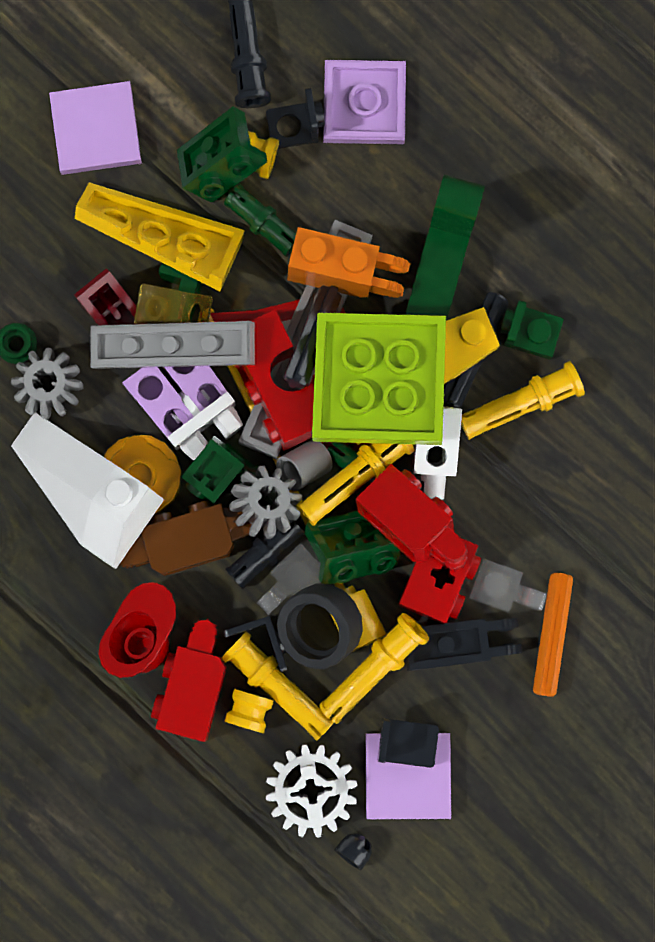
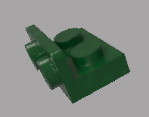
M234 106L177 149L182 188L209 202L216 201L267 163L266 153L250 144L245 112Z
M358 511L320 519L315 526H312L309 522L306 524L305 535L321 564L318 576L321 584L346 583L352 579L375 573L383 574L395 569L398 565L401 551Z

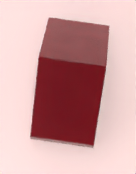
M107 268L74 294L82 308L98 326L150 324Z

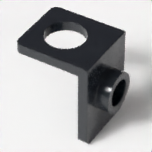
M311 88L305 89V103L272 108L266 111L270 138L279 139L278 149L318 143V127L325 126L322 104L321 102L314 103ZM293 116L299 120L301 129L296 136L284 137L278 132L277 124L282 117Z
M270 616L223 631L225 637L229 638L266 625L281 672L288 671L283 656L287 652L278 637V629H274Z
M382 718L377 761L379 763L390 762L427 768L434 767L439 734L438 726Z

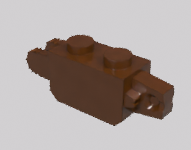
M210 500L188 506V514L173 518L172 512L155 515L148 522L149 525L141 532L142 537L137 538L119 566L127 569L131 567L133 569L134 566L140 567L150 564L153 570L168 576L228 558L235 547L233 542L249 535V529L252 524L247 521L243 526H237L235 521L243 514L242 512L231 511L229 507L223 508L221 504L213 506Z

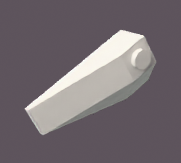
M36 412L11 445L78 542L115 569L164 501L151 488L48 420L43 419Z

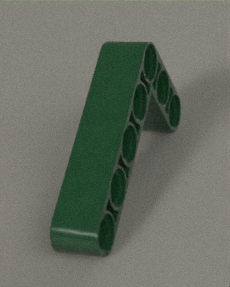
M443 175L405 315L446 316L447 321L470 235L482 200L484 185Z

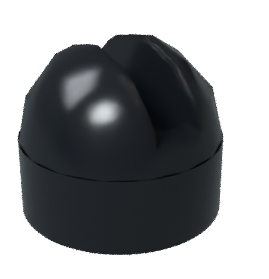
M352 833L346 835L334 851L350 865L361 871L372 854V845L362 834Z

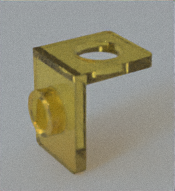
M142 284L140 286L134 322L135 324L191 323L190 313L193 306L197 303L200 307V317L197 323L209 322L213 298L209 295Z

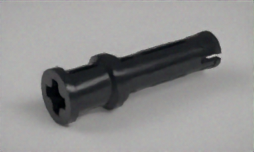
M228 0L235 58L232 60L230 67L231 72L236 75L238 94L234 98L235 105L246 109L262 107L269 104L272 99L270 92L266 91L264 71L267 69V61L263 55H260L253 0Z

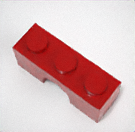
M275 309L251 320L255 322V365L234 366L236 369L243 366L250 380L244 383L246 391L253 405L256 406L261 403L268 417L262 420L264 428L271 442L279 441L285 451L312 438L314 387L311 384L297 391H286L279 388L271 378L272 370L278 363L290 358L294 349Z

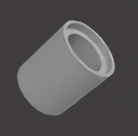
M312 439L278 458L276 468H281L282 470L280 479L283 483L288 479H295L296 484L290 490L298 491L329 473L332 469V459L327 448L321 442H313Z

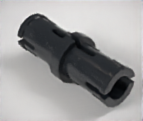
M289 520L291 528L286 534L276 528L275 536L271 539H267L266 536H263L261 539L256 537L251 542L253 546L230 567L225 569L242 589L269 564L274 566L279 561L277 557L300 536L305 534L297 523H294V520Z

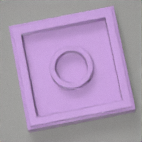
M325 60V126L323 143L404 144L406 61Z
M130 81L49 93L59 169L62 175L142 163Z
M366 733V819H451L450 733L438 734L435 765L432 768L390 762L379 763L377 757L381 733Z

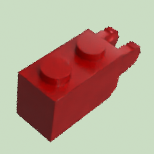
M390 464L355 499L358 513L412 562L426 561L432 555L440 564L446 565V569L449 568L450 571L454 570L456 572V570L464 568L466 560H468V556H466V543L464 544L463 540H460V537L454 532L453 518L451 517L453 515L452 510L440 498L435 496L433 499H430L421 491L422 484L410 471L404 469L400 472L395 466Z
M208 619L198 620L197 623H194L195 626L192 627L193 632L190 633L187 648L178 646L176 654L168 653L162 677L169 679L165 695L157 694L151 718L158 720L155 729L202 742L208 740L227 669L221 657L213 655L217 642V631L219 630L216 628L217 625Z

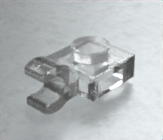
M300 543L270 572L278 583L257 604L269 615L289 595L293 596L303 588L316 583L319 584L318 576L321 564Z
M483 559L469 599L509 613L512 602L540 611L543 608L547 594L519 585L523 575L522 572Z

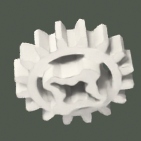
M303 744L302 755L296 757L291 750L286 751V756L289 762L286 765L278 761L274 763L273 766L280 774L278 777L267 778L266 782L275 786V792L267 794L266 800L277 801L278 806L275 807L271 814L273 817L284 814L286 819L283 828L285 830L294 823L299 825V836L303 837L307 828H313L316 837H321L322 826L327 824L335 832L337 825L334 819L338 816L345 820L350 818L344 806L345 804H356L357 799L348 794V789L356 787L357 781L346 780L345 775L352 769L350 764L341 767L336 764L340 753L336 751L328 758L324 756V745H320L316 754H310L307 744ZM315 762L329 767L337 778H324L316 772ZM300 764L301 776L294 785L283 787L288 773ZM314 779L316 786L323 785V788L332 787L318 793L317 801L309 802L307 795H300V793L292 794L293 792H299V789L305 788L306 780ZM340 794L334 809L323 816L322 806L328 797ZM297 802L307 809L308 819L295 814L286 803Z

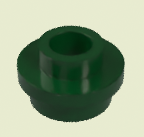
M11 323L0 330V357L10 364L26 363L30 360L28 353L31 351L36 353L37 338L28 326L21 323ZM15 338H22L24 340V346L19 351H12L10 348L11 341Z

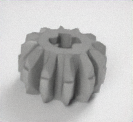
M51 348L45 349L43 360H40L34 351L29 352L28 356L33 364L28 367L24 363L18 362L16 368L24 374V377H14L11 379V384L14 387L23 388L14 395L15 400L18 403L28 401L25 411L30 415H33L40 408L41 417L46 420L51 416L52 407L55 408L60 416L66 415V409L62 403L66 400L71 405L76 406L79 400L70 391L83 389L81 381L72 379L80 373L79 367L76 364L67 366L70 357L64 352L55 359L54 351ZM47 375L52 380L57 379V382L51 383L54 389L50 392H46L43 388H38V385L43 386L40 380Z
M259 466L255 476L246 471L241 476L242 484H235L231 490V493L238 499L230 503V510L243 513L235 523L237 526H243L247 521L252 525L249 529L250 536L255 537L262 527L266 538L271 539L275 536L276 528L286 533L291 528L289 520H297L300 516V511L293 505L298 504L302 500V495L289 492L296 484V481L291 478L283 483L280 480L282 476L281 468H276L271 477H269L265 466ZM268 496L272 499L273 503L271 506L267 505L264 509L259 505L258 501L261 497L265 499Z

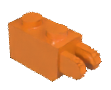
M298 227L288 265L287 280L317 288L323 285L328 287L333 285L338 288L339 293L359 298L368 297L369 292L399 298L403 296L404 292L402 284L373 277L374 270L378 268L404 274L409 271L410 263L404 258L379 252L380 246Z

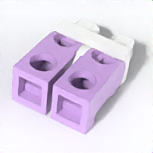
M210 366L163 367L181 390L179 393L176 392L158 367L141 368L122 382L175 449L179 450L181 448L193 461L208 444L201 432L211 424H215L226 440L244 427L237 411L234 409L236 406L234 399L227 392Z

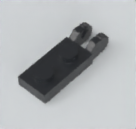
M518 618L487 622L485 619L422 626L429 637V641L425 645L419 644L405 658L406 671L490 661V657L522 653V646L516 643L502 644L500 647L489 648L487 631L499 630L502 632L519 627Z

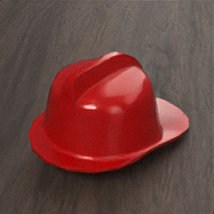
M154 582L140 584L131 590L123 600L99 645L98 655L101 665L109 674L119 678L133 677L139 673H147L156 669L165 660L169 651L168 636L176 618V604L172 593L164 585Z

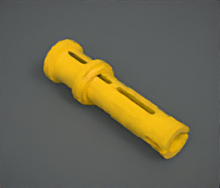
M571 361L564 363L563 369L542 378L536 375L529 381L528 386L462 414L461 426L468 440L485 431L494 429L537 409L549 411L553 408L554 403L573 395L577 397L585 395L582 382Z
M371 443L369 446L363 444L357 452L358 457L334 477L330 478L306 500L297 505L298 509L309 523L315 526L320 519L345 501L371 478H377L390 464L396 462L404 454L411 455L415 452L414 446L412 444ZM342 486L338 491H336L333 495L326 499L330 494H332L335 490Z
M402 613L397 618L398 624L383 639L377 638L373 642L371 647L372 653L319 704L321 711L328 719L333 714L332 722L340 723L342 718L390 670H400L404 666V659L419 644L425 645L429 641L425 630L412 617Z
M246 631L221 659L225 663L228 661L233 663L248 678L247 683L251 687H261L317 741L334 722H332L331 718L328 719L321 709L277 668V659L273 655L268 657L250 640L251 635Z

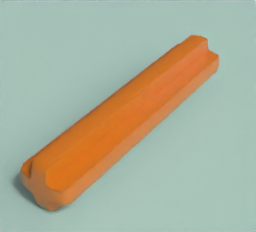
M552 573L550 575L533 686L535 694L553 697L557 693L573 585V577L564 573Z

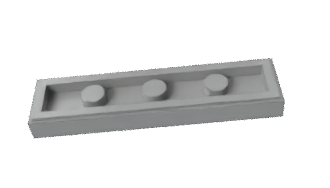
M252 321L91 326V368L95 369L255 365V322Z

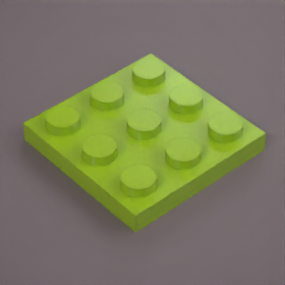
M317 313L313 442L442 445L446 316Z

